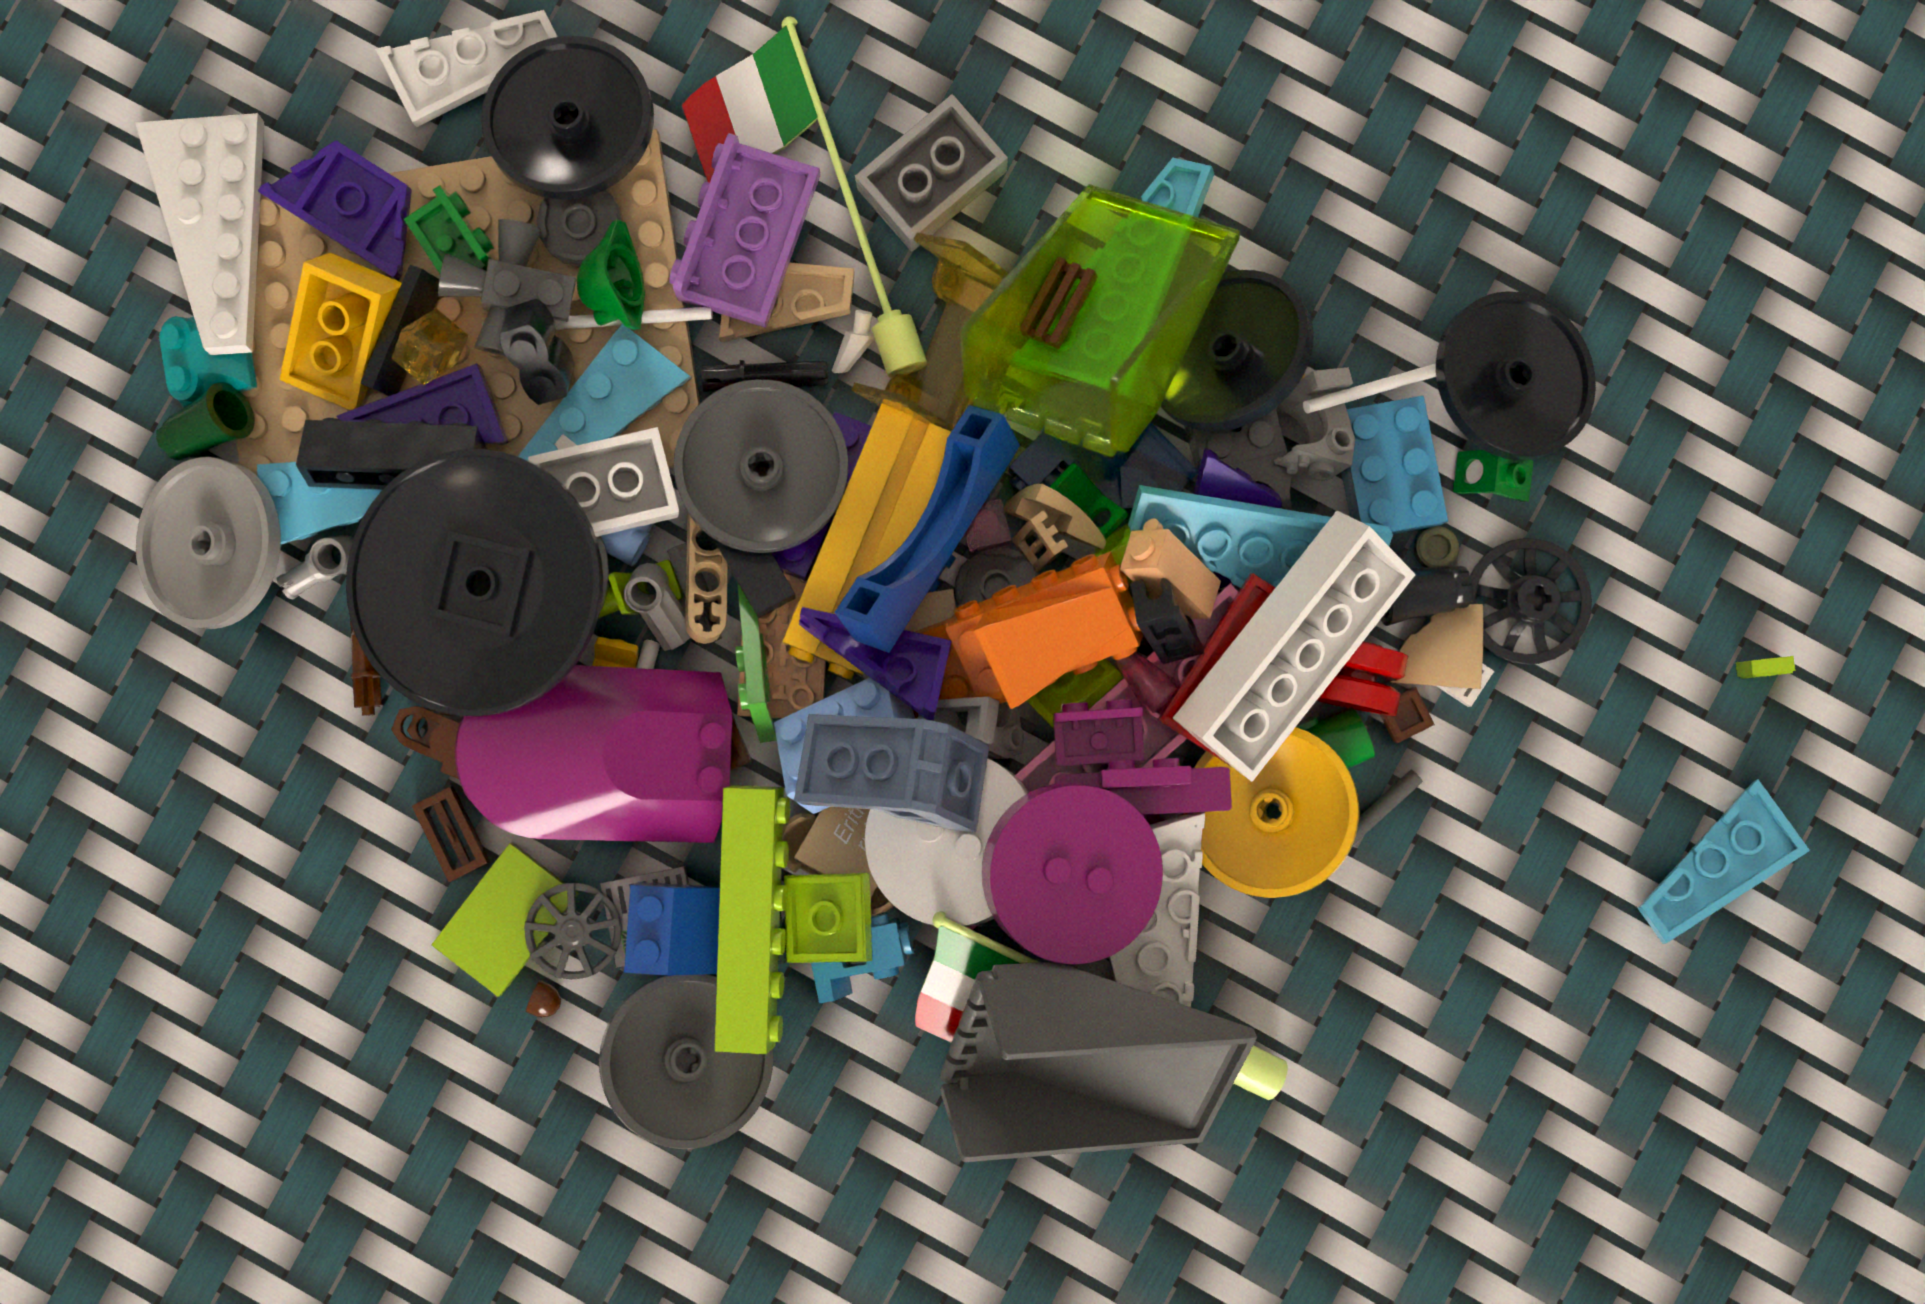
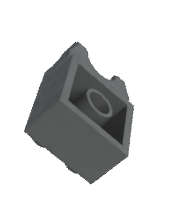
M1276 408L1262 418L1245 426L1238 427L1236 432H1231V429L1225 431H1201L1184 426L1197 476L1204 449L1212 450L1217 453L1221 461L1234 469L1240 468L1251 475L1254 482L1264 484L1277 492L1282 500L1281 509L1292 510L1290 497L1292 474L1287 473L1286 467L1274 464V459L1287 454Z

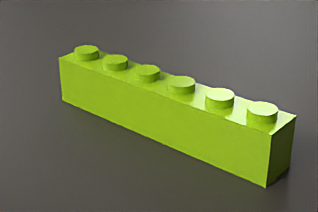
M732 785L723 788L715 1025L716 1052L767 1054L776 1046V1042H780L782 1038L783 1018L782 1016H777V998L781 999L783 996L784 973L778 972V956L784 954L786 945L785 929L779 928L780 911H785L787 905L786 885H781V867L786 868L789 857L788 842L782 841L783 824H788L790 817V800L784 797V787Z

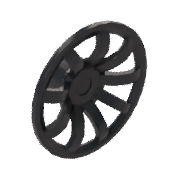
M1523 538L1511 540L1494 547L1474 566L1470 574L1473 598L1469 605L1476 604V595L1505 600L1507 607L1483 617V646L1495 656L1513 663L1540 664L1563 655L1579 641L1586 630L1591 616L1592 597L1585 572L1566 550L1540 539ZM1524 549L1523 565L1525 576L1520 577L1505 563L1501 555L1513 550ZM1536 549L1548 552L1559 558L1544 577L1539 576L1536 570ZM1491 563L1497 572L1511 585L1509 589L1478 584L1484 571ZM1569 567L1576 578L1580 590L1559 592L1554 582ZM1581 601L1580 615L1576 626L1557 612L1560 603ZM1512 616L1515 622L1509 630L1503 646H1500L1492 640L1484 629ZM1546 621H1550L1558 629L1569 635L1561 644L1549 650L1545 639L1544 624ZM1527 625L1532 628L1533 641L1538 654L1513 652L1517 640Z

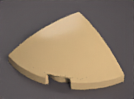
M1033 484L1025 487L1009 499L1003 508L1004 512L1027 522L1044 510L1049 517L1043 523L1046 529L1054 525L1058 530V534L1067 537L1070 535L1069 538L1099 549H1104L1107 541L1100 530L1077 505L1044 484Z
M1470 604L1466 608H1455L1453 612L1438 613L1431 616V622L1416 634H1410L1398 651L1409 656L1404 678L1390 681V683L1481 689L1483 604Z

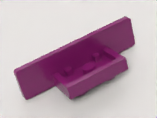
M1178 758L1153 760V768H1135L1134 760L1108 762L1109 770H1101L1099 773L1058 774L1055 777V784L1081 783L1111 791L1131 803L1142 815L1229 811L1232 808L1230 770L1228 767L1191 768V766H1179Z

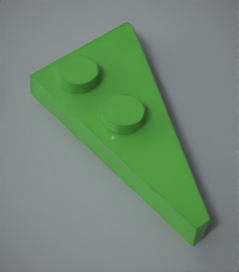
M738 584L743 646H736L735 652L739 672L745 671L746 683L738 685L742 710H750L760 743L777 741L775 727L767 702L771 701L772 697L763 633H760L759 618H757Z

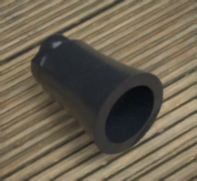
M1448 565L1410 568L1416 575L1380 620L1385 626H1390L1417 617L1453 612L1455 608L1468 607L1473 598V586L1469 571L1464 566L1450 568Z

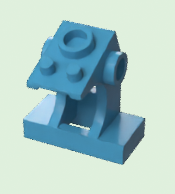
M887 914L871 917L872 961L857 964H847V962L811 963L819 1003L835 1001L852 994L849 976L873 972L874 979H882L900 974L898 967L906 964L907 955L914 954L909 936L908 922L900 923L899 917L888 920Z

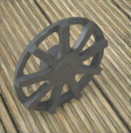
M565 883L544 892L532 905L524 925L525 940L532 960L554 977L570 980L590 977L605 968L615 956L622 934L621 920L613 902L597 888L583 883ZM576 890L595 896L581 914L576 912ZM567 891L568 913L562 914L549 898L560 892ZM602 901L608 908L612 919L590 923L588 920L589 916ZM542 905L556 918V924L534 922ZM614 926V938L611 946L593 938L591 935L594 930ZM533 930L552 932L555 934V938L537 949ZM586 944L606 953V956L593 967L584 950ZM561 945L563 950L556 968L548 963L542 955ZM572 950H576L584 970L565 971L566 963Z

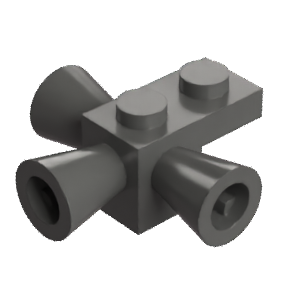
M499 219V261L489 259L487 270L447 253L444 256L439 279L438 296L482 297L483 310L489 311L474 348L480 351L505 356L500 344V332L508 308L537 298L548 308L553 319L569 321L576 277L526 267L541 232V229L537 226L516 220Z

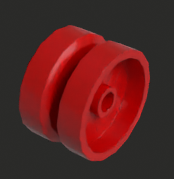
M1363 641L1316 701L1343 708L1353 707L1355 710L1396 716L1401 694L1395 688L1375 681L1376 679L1397 681L1404 678L1409 656L1395 650L1383 648L1374 643Z

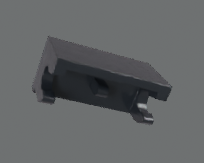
M1161 579L1160 586L1163 592L1155 600L1148 599L1149 592L1143 580L1131 583L1137 625L1162 664L1204 654V647L1197 636L1196 626L1192 619L1184 615L1180 606L1176 604L1174 590L1167 579Z

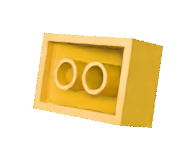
M331 252L305 261L303 263L279 380L345 409L353 410L360 407L368 391V387L360 384L402 283Z

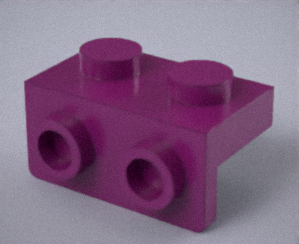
M1132 700L1106 701V710L1089 711L1088 702L1062 704V713L1053 714L1056 766L1099 764L1124 760L1145 761L1142 730L1143 707L1133 708Z

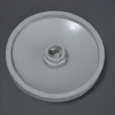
M213 457L193 458L180 463L168 471L149 494L140 515L136 535V559L139 575L144 589L155 607L168 619L177 624L203 629H217L232 625L252 612L267 593L279 561L281 534L276 506L268 489L258 476L247 467L231 460Z

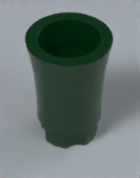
M223 382L215 383L195 401L170 415L162 427L156 430L158 446L167 453L169 458L176 461L198 456L226 442L249 436L254 428L253 410L246 397L239 390L233 388L232 385Z

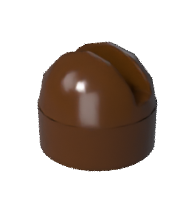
M539 980L531 995L526 1012L541 1018L555 1014L561 1005V996L558 990L553 985Z

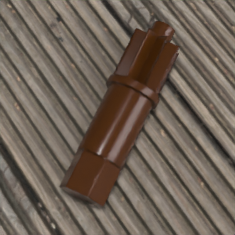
M350 620L353 669L351 679H353L354 708H361L362 716L375 715V707L382 706L381 675L375 670L364 654Z

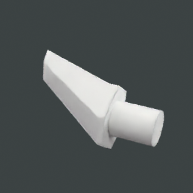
M855 311L853 330H845L832 372H848L875 340L873 333L870 332L871 312Z

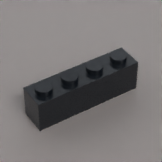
M337 418L305 420L296 467L309 487L383 490L394 478L422 460L454 450L487 449L478 427L465 423L429 425L421 421H411L403 424L385 423L376 419L366 420L365 422L342 421Z

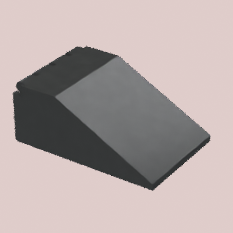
M1041 962L993 965L992 971H981L976 976L969 999L960 1018L959 1026L951 1042L949 1053L940 1072L941 1080L949 1084H942L940 1091L959 1157L963 1162L1201 1143L1248 1057L1257 1036L1253 1028L1062 963Z

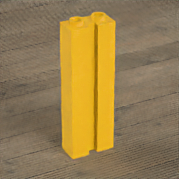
M881 403L782 641L783 644L790 646L789 655L812 664L814 657L830 663L828 671L852 680L854 673L863 676V672L799 625L801 609L805 607L835 614L834 612L856 578L882 564L904 543L917 525L931 498L944 459L947 438L951 431L913 418L914 416Z

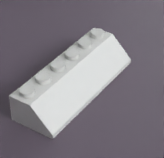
M1336 511L1175 714L1173 719L1203 745L1252 782L1416 574L1370 526Z

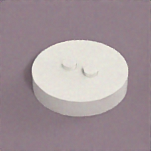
M987 758L976 832L958 831L897 818L881 810L870 809L865 829V850L869 869L877 886L896 908L923 923L934 925L932 921L933 916L939 911L945 912L946 918L965 927L979 925L994 919L988 908L982 886L984 850L988 838L1000 817L1013 803L1028 794L1029 791L1012 772Z

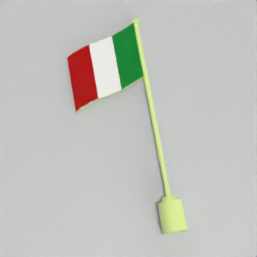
M789 16L783 19L782 29L755 53L705 82L682 104L707 182L710 183L715 170L712 168L715 148L718 143L724 144L728 133L737 135L740 144L776 154L786 148L818 120L884 314L877 317L878 323L872 327V332L887 376L889 378H897L914 373L928 364L916 327L910 314L902 315L901 310H892L795 29L798 22L794 17Z
M939 911L934 914L932 919L934 926L939 928L935 956L918 995L915 1023L916 1027L952 1042L979 972L992 971L993 965L1040 962L946 918V913ZM1253 1045L1233 1084L1264 1099L1271 1100L1280 1092L1286 1080L1287 1062Z

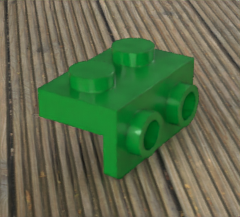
M441 185L433 189L437 196L436 198L404 218V221L439 274L441 273L446 253L487 270L489 259L494 260L489 253L494 249L492 242L480 226L476 229L472 228L466 219V216L471 214V211L456 191L450 195Z

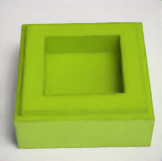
M1794 656L1736 662L1737 677L1741 679L1790 674L1796 671Z

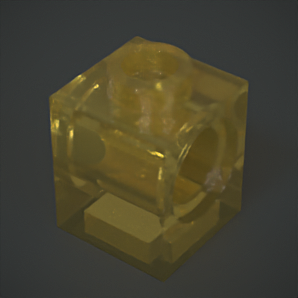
M436 308L401 330L392 359L420 383L426 385L458 364L468 334Z

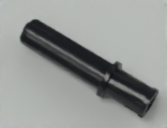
M740 360V363L736 365H702V379H704L702 386L703 392L720 390L734 383L748 380L780 381L795 387L824 386L828 384L829 380L828 365L826 361L745 364L744 360Z

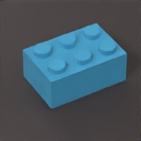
M1424 395L1347 409L1355 437L1352 466L1341 472L1349 516L1360 522L1388 526L1393 535L1428 529L1448 522Z

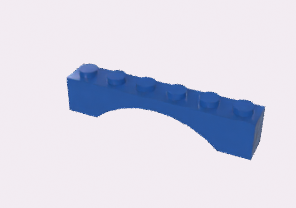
M968 405L947 438L944 459L936 486L917 525L904 543L886 561L872 571L856 578L834 612L855 641L888 653L895 645L1020 447L1003 414Z

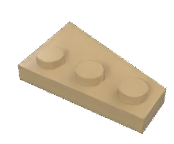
M789 263L767 327L764 328L721 315L720 343L851 314L855 276L854 268Z

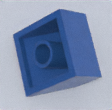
M637 882L630 885L624 973L667 976L717 974L720 887Z

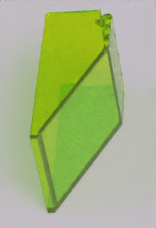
M1088 184L961 327L960 338L965 396L969 398L974 397L973 406L1003 415L1007 412L1006 418L1011 422L1036 431H1040L1045 425V434L1078 445L1084 438L1083 447L1100 454L1113 457L1118 450L1127 453L1157 414L1240 239V230ZM1057 257L1066 259L1069 264H1072V262L1080 264L1082 269L1086 270L1087 267L1093 269L1098 276L1060 349L1023 336L1019 330ZM1080 279L1075 280L1065 299L1066 302L1061 312L1057 314L1047 333L1048 335H1052L1081 281Z

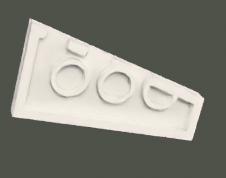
M541 10L491 22L490 26L470 30L469 28L452 31V35L430 40L428 37L411 40V44L395 48L385 46L375 50L411 121L416 127H419L486 93L492 80L504 64L523 49L537 42L558 36L545 11Z

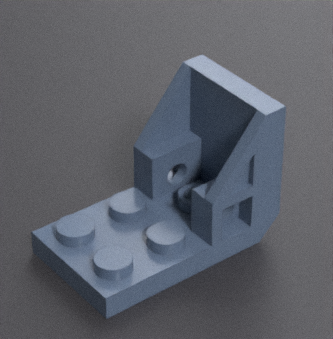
M808 714L794 801L802 805L881 810L897 818L958 831L976 832L989 745L949 724L926 719Z

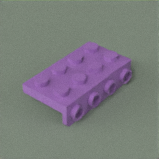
M728 133L724 144L718 143L712 158V168L715 169L710 183L705 181L701 187L698 197V206L701 208L696 221L691 220L687 225L684 235V245L687 247L682 260H675L669 282L673 284V290L678 301L697 307H711L713 312L766 328L821 175L820 168L740 144L737 135Z

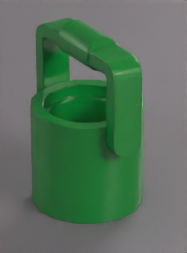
M1349 707L1318 721L1316 716H1311L1300 721L1296 726L1328 744L1340 756L1347 768L1375 757L1370 736L1353 707Z

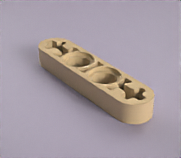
M687 512L685 626L690 638L696 642L707 644L717 640L726 626L728 565L718 548L713 551H706L698 546L696 535L703 530ZM703 571L714 574L718 580L717 589L710 592L702 591L695 583L696 574ZM712 602L709 607V620L717 624L713 625L709 632L703 631L702 624L695 623V621L699 620L703 613V603Z

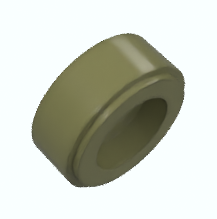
M1441 526L1430 527L1422 531L1414 542V555L1417 561L1426 568L1450 565L1456 559L1459 552V543L1454 533Z

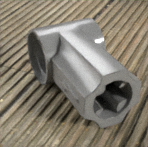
M645 563L639 565L633 571L624 589V598L632 610L640 613L663 650H673L690 639L685 626V610L668 586L669 579L666 572L656 564ZM644 581L652 584L655 587L656 593H643L638 588L637 583Z

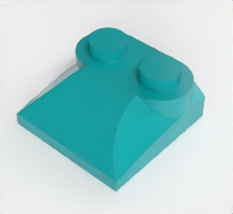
M174 316L163 324L159 340L166 384L171 396L177 399L182 406L186 407L199 398L213 384L219 382L228 383L241 393L257 388L252 352L210 355L203 348L194 316L190 318Z

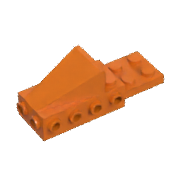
M1111 551L1097 557L1095 554L1084 556L1073 562L1071 567L1059 572L1055 570L1043 572L1034 577L1030 583L1018 588L1016 585L1007 586L995 592L992 598L978 603L977 600L966 602L953 610L954 615L951 618L915 631L916 633L951 640L938 700L991 697L999 701V704L1007 702L1010 709L1020 706L1043 688L1056 682L1065 673L1073 671L1074 675H1079L1096 667L1097 661L1111 656L1114 660H1120L1135 653L1141 643L1143 633L1136 622L1134 602L1128 591L1129 582L1127 576L1120 570L1121 565L1116 564ZM913 709L915 719H918V712Z

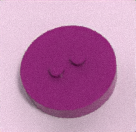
M1081 783L1047 785L1033 790L1013 803L994 826L988 838L982 861V886L985 899L999 927L1014 942L1043 959L1063 964H1086L1100 961L1128 946L1139 936L1150 921L1159 901L1163 881L1160 847L1151 826L1144 816L1121 796L1099 787Z

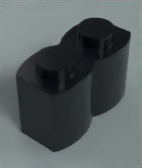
M536 298L508 308L500 332V344L507 359L520 370V382L525 393L533 402L541 405L567 396L574 370V361L567 345L555 335V322L550 311Z

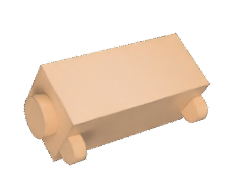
M1149 519L1144 524L1143 530L1131 531L1120 570L1133 582L1143 580L1149 592L1148 596L1152 600L1162 595L1163 589L1160 586L1162 578L1167 579L1174 590L1175 602L1180 606L1184 615L1189 616L1191 619H1210L1221 580L1169 529H1163V525L1157 519Z

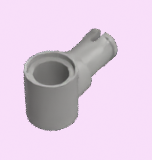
M339 535L317 540L312 545L310 552L305 555V561L277 577L279 587L285 584L290 585L282 590V592L288 598L295 599L299 594L319 581L326 583L335 576L346 573L349 552L354 538L349 535ZM334 546H336L341 553V562L339 565L336 564L332 558V549Z

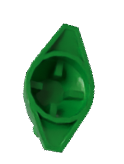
M616 219L610 224L599 245L582 261L577 275V291L581 301L588 308L594 310L593 316L598 325L602 326L620 320L624 326L638 330L641 329L645 300L643 274L625 222Z

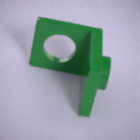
M1485 450L1459 451L1457 454L1453 492L1458 494L1493 493L1516 501L1528 502L1534 462L1533 460L1505 459ZM1479 460L1483 465L1482 476L1476 483L1470 484L1466 478L1467 468L1473 461Z
M1074 462L1050 486V488L1077 505L1092 521L1099 513L1110 511L1111 517L1103 527L1098 528L1105 540L1128 516V513L1123 508L1104 496Z

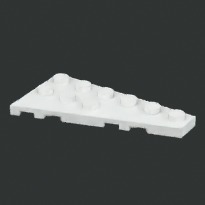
M258 113L135 122L203 348L210 355L253 352L261 195L258 189L261 186L263 119Z
M1205 812L1188 813L1150 825L1159 844L1163 864V881L1159 901L1150 921L1139 936L1124 949L1108 957L1115 982L1191 1007V1001H1193L1194 984L1192 981L1194 962H1196L1200 903L1198 888L1200 868H1202L1203 852L1201 850L1202 828H1204Z

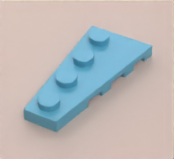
M622 323L518 457L529 461V456L558 450L555 443L562 434L576 445L616 437L629 428V425L641 415L661 403L662 399L677 387L683 386L692 378Z
M1759 779L1750 784L1638 907V910L1662 944H1666L1810 850Z

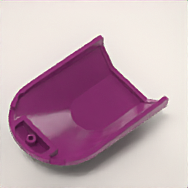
M575 665L568 675L553 689L525 706L495 715L462 716L455 742L456 770L464 793L479 812L495 826L518 836L557 840L714 843L722 822L723 788L730 786L732 711L721 672Z

